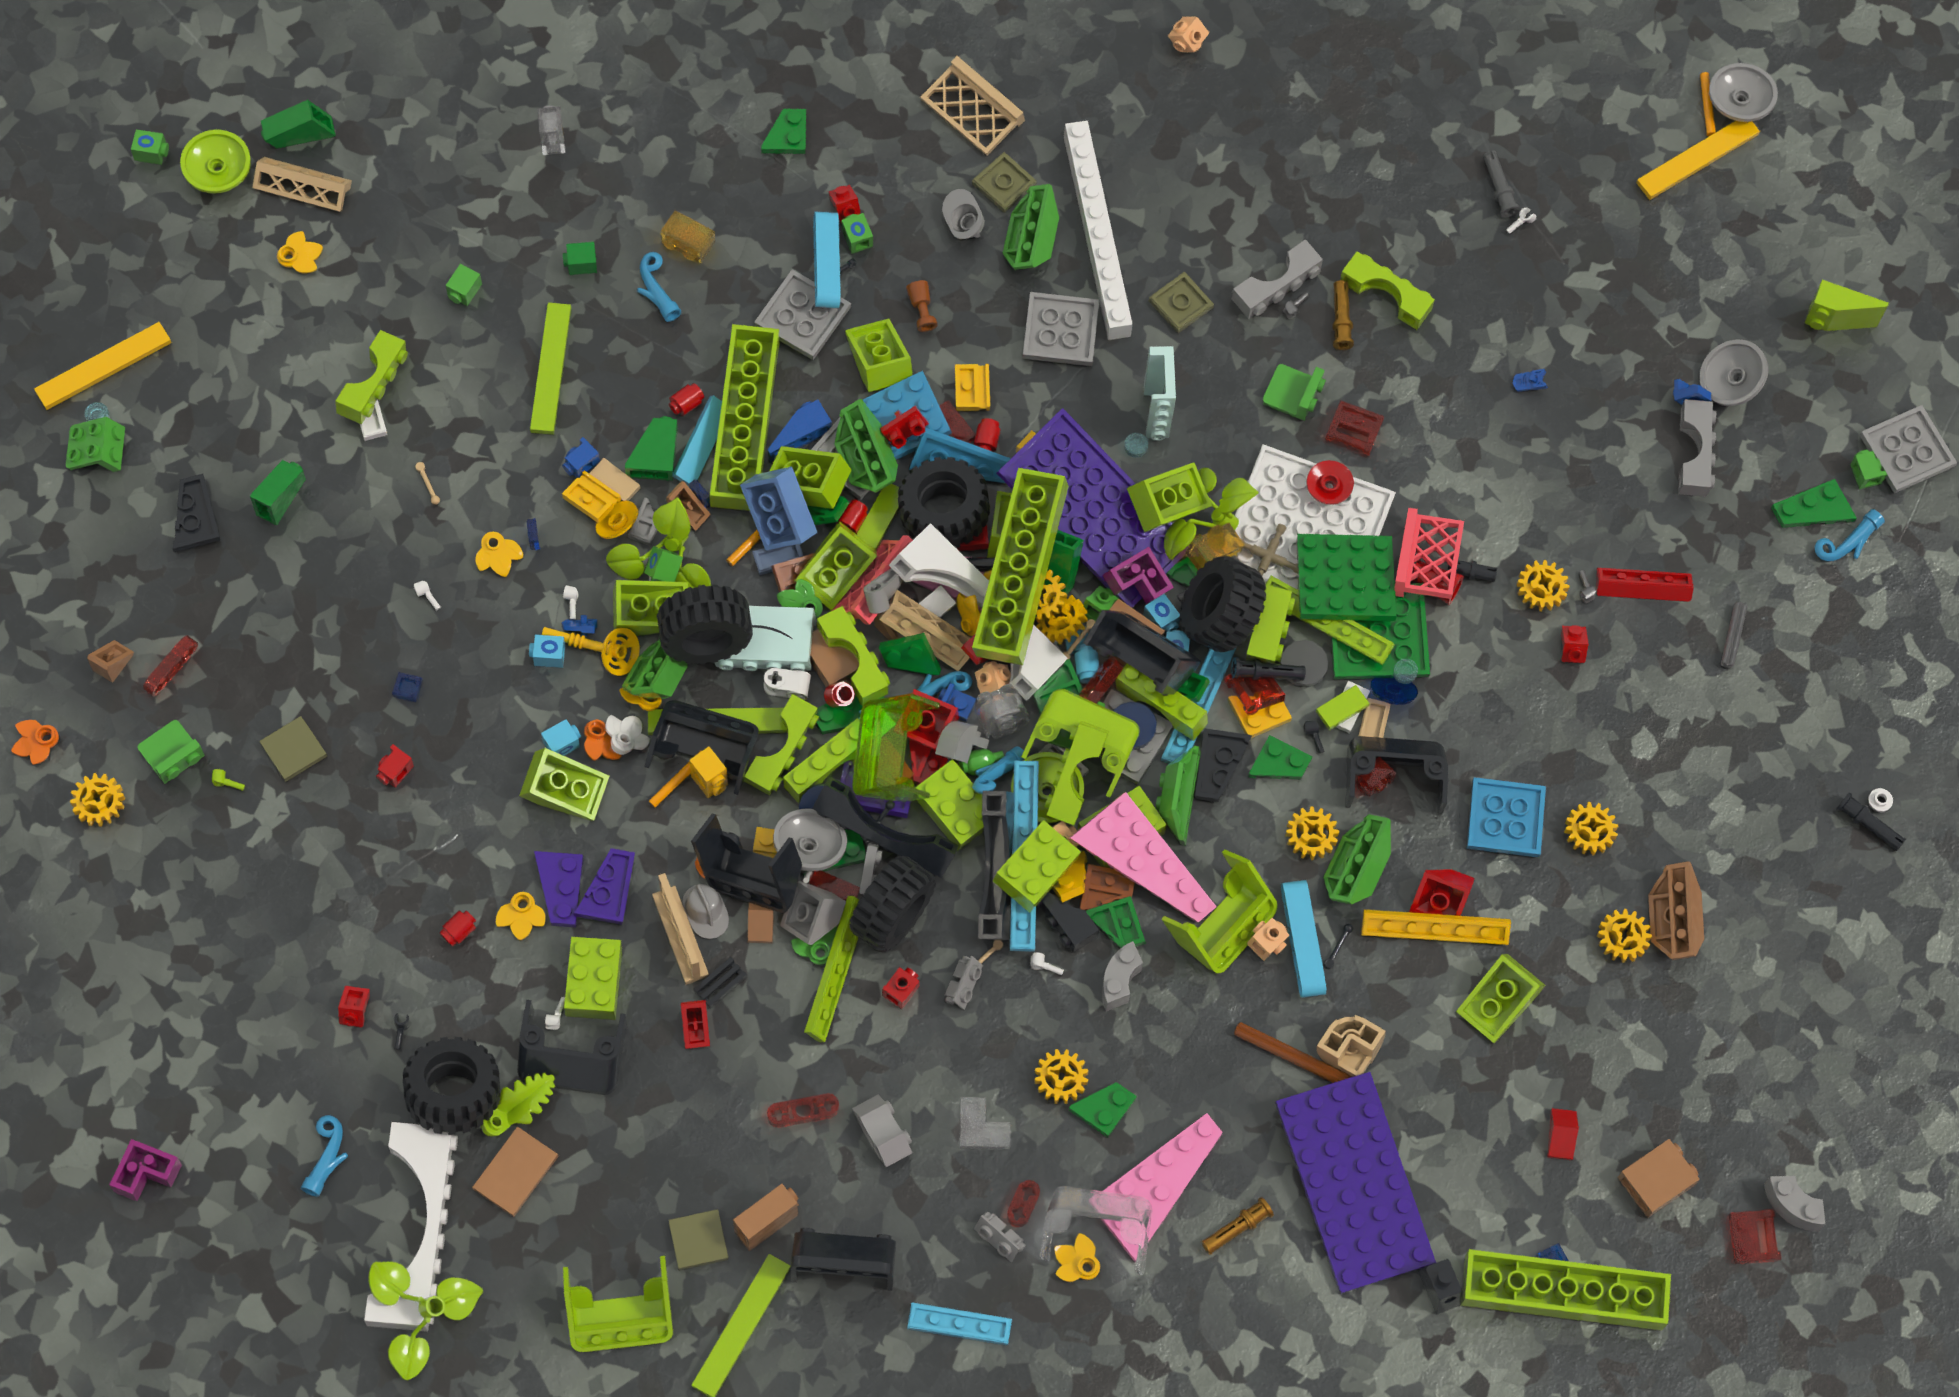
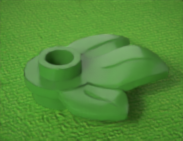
M798 579L795 590L787 589L777 594L778 601L782 607L806 608L807 604L812 603L815 606L816 618L822 613V601L815 596L814 587L806 580Z
M834 927L812 945L805 943L799 938L791 940L793 950L799 956L809 957L810 961L816 965H825L838 927ZM821 950L825 952V955L818 957L816 952Z

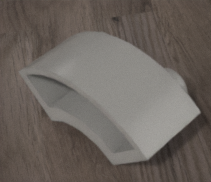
M1133 941L1119 949L1107 965L1102 985V1000L1105 1011L1129 1002L1130 990L1128 984L1142 970L1143 962Z
M876 1095L852 1108L865 1136L885 1167L912 1154L909 1146L912 1140L905 1129L903 1131L900 1129L892 1116L895 1112L889 1100L884 1101L879 1095Z
M1771 1176L1764 1183L1765 1192L1770 1204L1785 1221L1795 1227L1808 1231H1820L1825 1225L1823 1200L1812 1198L1805 1194L1798 1186L1795 1176Z

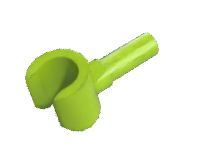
M213 770L212 783L214 786L222 787L226 785L244 790V784L225 779L226 772L224 770Z

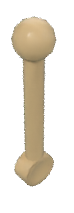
M418 462L415 466L416 471L421 473L431 495V503L437 505L440 502V498L434 493L424 471V463Z
M1093 619L1087 621L1085 629L1067 652H1063L1068 659L1071 658L1070 654L1084 636L1092 629L1095 623Z
M995 940L993 947L978 961L982 964L993 952L1001 950L1003 947L1002 941Z

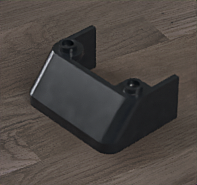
M1102 610L1083 642L1087 646H1096V651L1106 658H1109L1110 655L1118 657L1154 680L1155 690L1165 696L1175 694L1195 672L1201 662L1196 656L1137 618L1122 611Z
M671 700L665 704L652 734L644 767H650L654 756L667 760L673 758L677 751L695 756L700 750L703 751L710 747L727 768V778L734 781L737 780L733 794L738 795L744 781V776L747 773L759 729L751 722L681 701Z
M1358 736L1351 740L1348 746L1345 807L1350 808L1355 797V775H1368L1373 771L1375 763L1422 766L1425 775L1429 779L1438 781L1437 814L1443 813L1447 805L1448 763L1445 749L1440 743L1435 741Z
M712 813L691 840L708 885L718 893L780 913H786L793 904L802 869V862L793 838L789 837L774 858H770L743 849L740 838L732 832L722 831L716 814Z
M526 1000L519 1038L517 1072L520 1080L526 1083V1077L531 1076L534 1081L535 1074L538 1073L542 1077V1074L546 1073L547 1075H554V1088L600 1095L612 1093L617 1086L627 1030L626 1014L620 1013L616 1037L603 1036L599 1038L594 1045L593 1053L545 1047L543 1030L536 1025H532L534 1016L532 1001Z
M801 1228L800 1232L794 1234L791 1257V1282L796 1283L797 1271L888 1279L887 1290L892 1291L896 1241L891 1239L892 1236L886 1234H878L876 1237L816 1233L814 1229Z

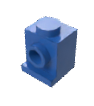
M582 437L580 439V446L573 447L568 451L562 467L570 476L574 475L576 478H580L584 470L589 472L600 462L599 452Z

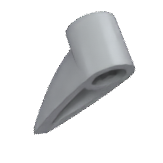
M892 568L871 581L863 589L870 613L878 614L890 608L889 599L903 582V579Z

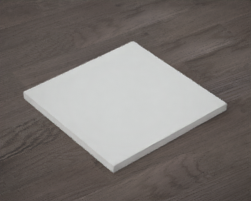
M1262 445L1248 481L1259 494L1237 509L1235 516L1239 519L1238 527L1232 533L1227 534L1219 557L1235 555L1240 562L1257 570L1262 558L1251 554V551L1245 548L1235 547V542L1239 537L1252 546L1255 544L1263 549H1267L1270 540L1276 534L1278 524L1285 525L1286 530L1279 539L1280 543L1275 554L1287 558V561L1297 564V534L1380 536L1396 492L1353 477V491L1345 501L1335 505L1320 503L1311 496L1306 483L1308 473L1316 463ZM1325 484L1327 488H1333L1332 484ZM1272 562L1270 563L1267 572L1262 576L1265 584L1270 575L1299 590L1297 573L1286 566L1281 567Z

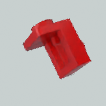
M850 185L839 186L834 190L828 191L829 198L838 213L840 223L851 214H861L858 197Z
M1577 625L1562 626V662L1585 663L1589 645L1586 627Z

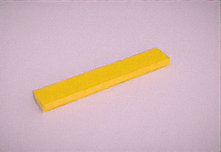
M1734 121L1637 179L1636 184L1647 198L1651 200L1758 136L1760 130L1752 121Z
M157 322L34 388L45 409L48 410L172 343L161 323Z
M1363 909L1361 934L1364 936L1509 945L1511 920Z

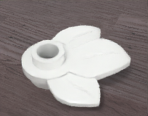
M613 715L608 717L605 730L611 736V748L617 754L624 755L633 749L643 750L650 743V738L641 734L643 726L638 717L628 716L623 721Z

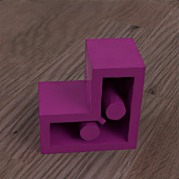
M1147 547L1102 575L1114 596L1134 584L1146 605L1174 588L1150 547Z
M131 1139L109 1185L114 1193L138 1201L148 1179L172 1187L182 1164L176 1156Z

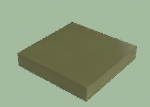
M1003 152L972 180V185L1005 213L1027 194L1030 186H1036L1037 181Z
M1185 272L1151 295L1148 300L1177 333L1183 331L1214 308L1213 302Z
M302 716L259 741L285 782L327 757L326 752Z
M718 1209L668 1220L679 1270L729 1260Z

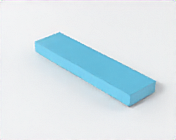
M714 395L709 397L672 475L680 482L684 481L690 488L695 486L717 440L722 401Z
M911 1302L907 1329L1008 1345L1012 1319Z

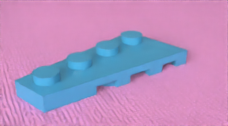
M925 427V432L922 434L909 470L915 466L920 467L921 462L926 460L930 462L934 461V458L941 457V459L953 457L955 461L959 462L961 459L968 462V467L970 465L976 467L986 481L1005 483L996 473L1011 458Z

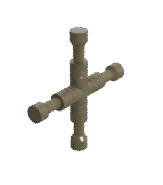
M1277 525L1276 534L1270 540L1267 549H1263L1255 544L1252 546L1243 539L1237 538L1235 547L1245 548L1251 551V554L1262 558L1257 568L1262 576L1267 572L1271 562L1281 567L1286 566L1298 574L1297 564L1287 561V558L1275 554L1280 543L1279 539L1285 533V525Z

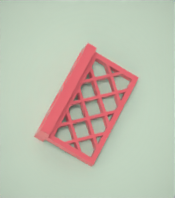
M1408 508L1395 582V596L1404 597V592L1452 599L1464 521L1417 514L1418 509ZM1421 523L1431 524L1434 529L1425 532L1420 525ZM1448 527L1458 528V532L1449 536L1444 529ZM1439 533L1444 540L1435 543L1431 536ZM1426 540L1431 547L1423 551L1417 544ZM1449 543L1455 550L1446 554L1441 547ZM1436 551L1441 558L1433 562L1427 555ZM1422 558L1428 565L1419 569L1414 562ZM1446 562L1451 569L1443 573L1438 566ZM1433 569L1438 576L1429 580L1424 573ZM1417 577H1420L1425 583L1421 586L1410 585L1411 581ZM1443 580L1449 587L1448 590L1438 589L1435 584Z
M903 535L900 540H883L876 549L877 557L833 610L843 606L846 613L851 612L854 619H860L865 625H870L878 614L869 612L863 591L864 587L891 569L889 564L913 540L908 535Z

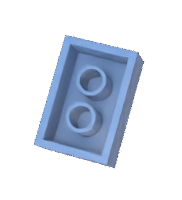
M792 467L756 474L740 484L765 550L800 544L817 533Z

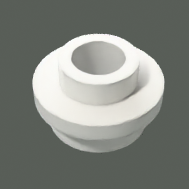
M1878 788L1870 793L1868 803L1874 811L1886 812L1891 808L1893 798L1890 792ZM1877 797H1883L1885 802H1879Z

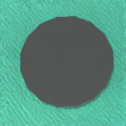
M1307 640L1295 641L1288 645L1282 653L1280 662L1283 665L1305 666L1306 675L1303 681L1286 679L1299 687H1311L1321 682L1327 673L1329 663L1323 648L1315 642Z

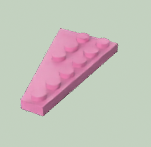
M1126 792L1122 793L1068 838L1136 884L1146 888L1153 895L1161 898L1194 922L1201 921L1216 908V905Z
M1207 1113L1089 1201L1091 1208L1134 1262L1137 1261L1223 1133Z

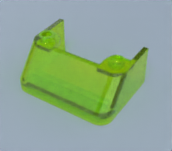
M910 693L870 700L864 704L860 714L852 784L853 792L856 795L902 802L930 797V793L915 789L912 779L902 776L907 732L914 731L920 726L924 710L939 708L940 703Z

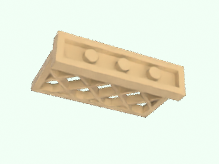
M958 56L951 61V66L920 97L924 103L986 156L1016 126L1019 127L1025 121L1023 112ZM952 74L959 79V86L946 87V80ZM972 90L975 93V100L962 101V91ZM959 91V101L946 102V92ZM934 92H943V102L934 103L929 97ZM988 104L992 107V114L979 115V105ZM976 105V115L963 116V106ZM960 106V116L950 117L947 115L946 107ZM1005 118L1010 123L1005 129H995V119ZM992 119V130H979V120ZM976 120V131H966L963 128V121ZM993 134V141L987 147L980 143L979 135Z
M665 873L658 875L660 891L653 893L652 897L684 982L687 985L707 978L709 973L676 886L670 887Z

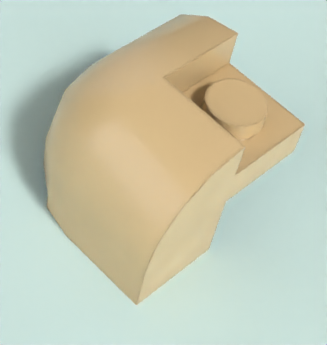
M1356 1015L1355 1017L1336 1019L1318 1043L1317 1054L1326 1064L1340 1069L1352 1077L1361 1075L1375 1059L1384 1041L1386 1031L1365 1018Z

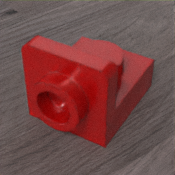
M352 986L344 987L338 1006L339 1024L356 1027L364 1026V1013L370 997V989Z

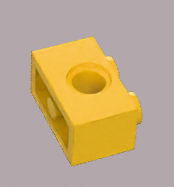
M707 747L691 758L689 762L691 777L707 798H710L713 795L718 796L724 792L728 781L727 768L713 750Z

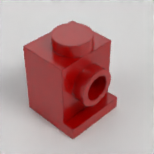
M392 744L390 747L391 754L389 756L385 755L379 762V773L376 775V778L384 785L390 784L396 788L414 767L410 756Z
M899 967L889 982L882 988V996L900 1009H903L919 988L918 974L910 968L903 970ZM902 980L907 985L901 987L898 985V982Z

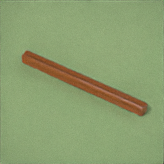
M1239 1022L1234 1031L1235 1036L1332 1083L1352 1077L1242 1022Z

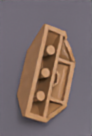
M1689 861L1666 865L1663 874L1659 877L1648 895L1651 942L1672 960L1696 957L1704 941L1702 892Z

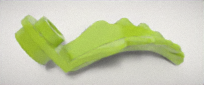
M537 1073L534 1075V1081L531 1076H527L526 1085H523L519 1080L514 1082V1091L504 1087L501 1090L498 1107L496 1110H493L492 1117L487 1121L483 1120V1125L481 1126L483 1133L487 1136L495 1137L502 1134L514 1123L530 1124L533 1121L530 1112L540 1114L542 1108L538 1102L547 1104L549 1099L545 1095L551 1096L553 1094L550 1088L555 1087L553 1083L555 1080L554 1075L543 1073L541 1077Z

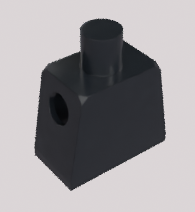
M1449 1259L1418 1270L1436 1315L1460 1306L1463 1292Z

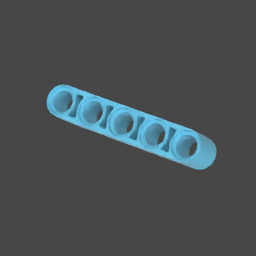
M814 212L815 307L839 308L840 255L838 213Z
M1307 881L1281 883V895L1300 997L1326 995V982Z

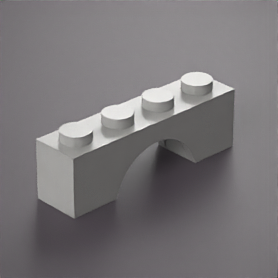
M1304 240L1287 252L1285 262L1287 272L1281 278L1274 281H1261L1251 276L1233 288L1231 299L1248 319L1254 315L1259 316L1271 303L1276 304L1280 302L1290 290L1296 291L1305 280L1315 278L1321 272L1323 259L1307 240Z
M1685 399L1680 409V431L1688 434L1695 441L1698 448V456L1689 462L1683 463L1679 471L1678 494L1707 497L1710 488H1714L1715 475L1711 474V467L1715 465V453H1712V446L1715 445L1716 432H1712V425H1715L1716 411H1713V402Z

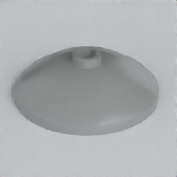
M1734 63L1724 66L1714 74L1709 86V96L1714 107L1724 116L1736 121L1750 122L1764 118L1773 110L1777 101L1778 90L1773 78L1763 69L1752 64Z
M1737 339L1724 342L1715 347L1703 361L1700 369V384L1711 392V400L1723 406L1741 405L1754 398L1763 388L1768 376L1767 358L1762 350L1750 341ZM1742 376L1740 381H1736L1738 377Z
M799 809L786 814L777 823L773 835L776 852L780 850L789 837L793 838L802 862L801 870L819 871L832 867L843 857L847 845V836L844 828L830 818L821 817L813 809Z

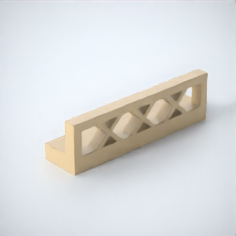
M263 157L257 161L252 188L332 210L342 211L345 193L350 190L352 180ZM261 173L269 174L274 183L269 186L261 184ZM285 178L290 179L296 189L291 192L285 190L281 181ZM307 184L312 185L318 195L309 197L302 188ZM329 190L338 192L337 204L329 202L324 193Z
M899 590L895 592L891 597L890 608L882 612L879 620L905 637L925 633L935 656L959 671L970 658L961 649L963 643L965 644L970 637Z

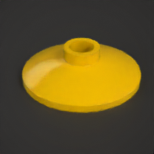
M631 501L617 502L600 523L596 522L597 534L604 539H612L624 534L633 526L638 517L637 506Z

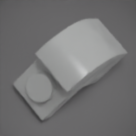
M953 721L942 731L935 754L968 763L972 746L987 749L989 740L980 737L981 732L977 731L978 726Z

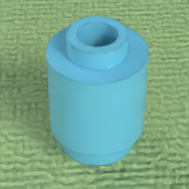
M1082 647L1074 654L1076 675L1080 683L1092 684L1099 680L1098 676H1100L1098 652L1093 650L1092 647Z

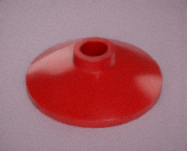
M1326 460L1319 462L1311 468L1307 476L1306 483L1309 493L1315 500L1323 504H1339L1345 501L1353 491L1354 479L1351 471L1337 461ZM1330 483L1333 485V488H1327L1325 484Z

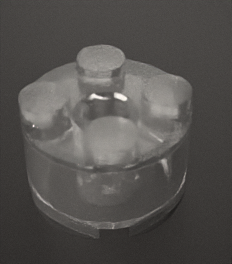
M1006 684L991 693L986 691L977 696L978 702L974 707V712L985 736L988 738L989 735H992L994 739L1008 737L1019 731L1018 726L1022 722L1026 725L1030 719L1018 690L1012 684Z

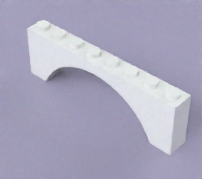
M931 523L889 564L905 582L931 581L940 583L959 591L967 597L976 595L977 605L981 608L983 607L989 580ZM1033 625L1024 664L1010 663L1011 677L1009 684L1027 701L1068 658Z
M392 1122L388 1145L390 1152L400 1158L414 1172L423 1187L427 1204V1223L424 1238L417 1255L407 1268L410 1275V1286L403 1293L423 1298L437 1296L436 1289L438 1284H434L435 1275L440 1274L441 1259H438L439 1249L444 1247L445 1234H441L442 1224L446 1225L448 1219V1209H444L445 1200H450L451 1185L448 1184V1177L454 1173V1160H451L452 1151L457 1149L458 1136L448 1135V1132H442V1134L434 1133L432 1128L426 1130L420 1124ZM373 1294L367 1297L364 1318L367 1326L415 1330L424 1320V1317L420 1315L418 1310L419 1303L399 1297L396 1304L388 1306L376 1300ZM434 1317L420 1331L428 1332L429 1324L434 1323Z

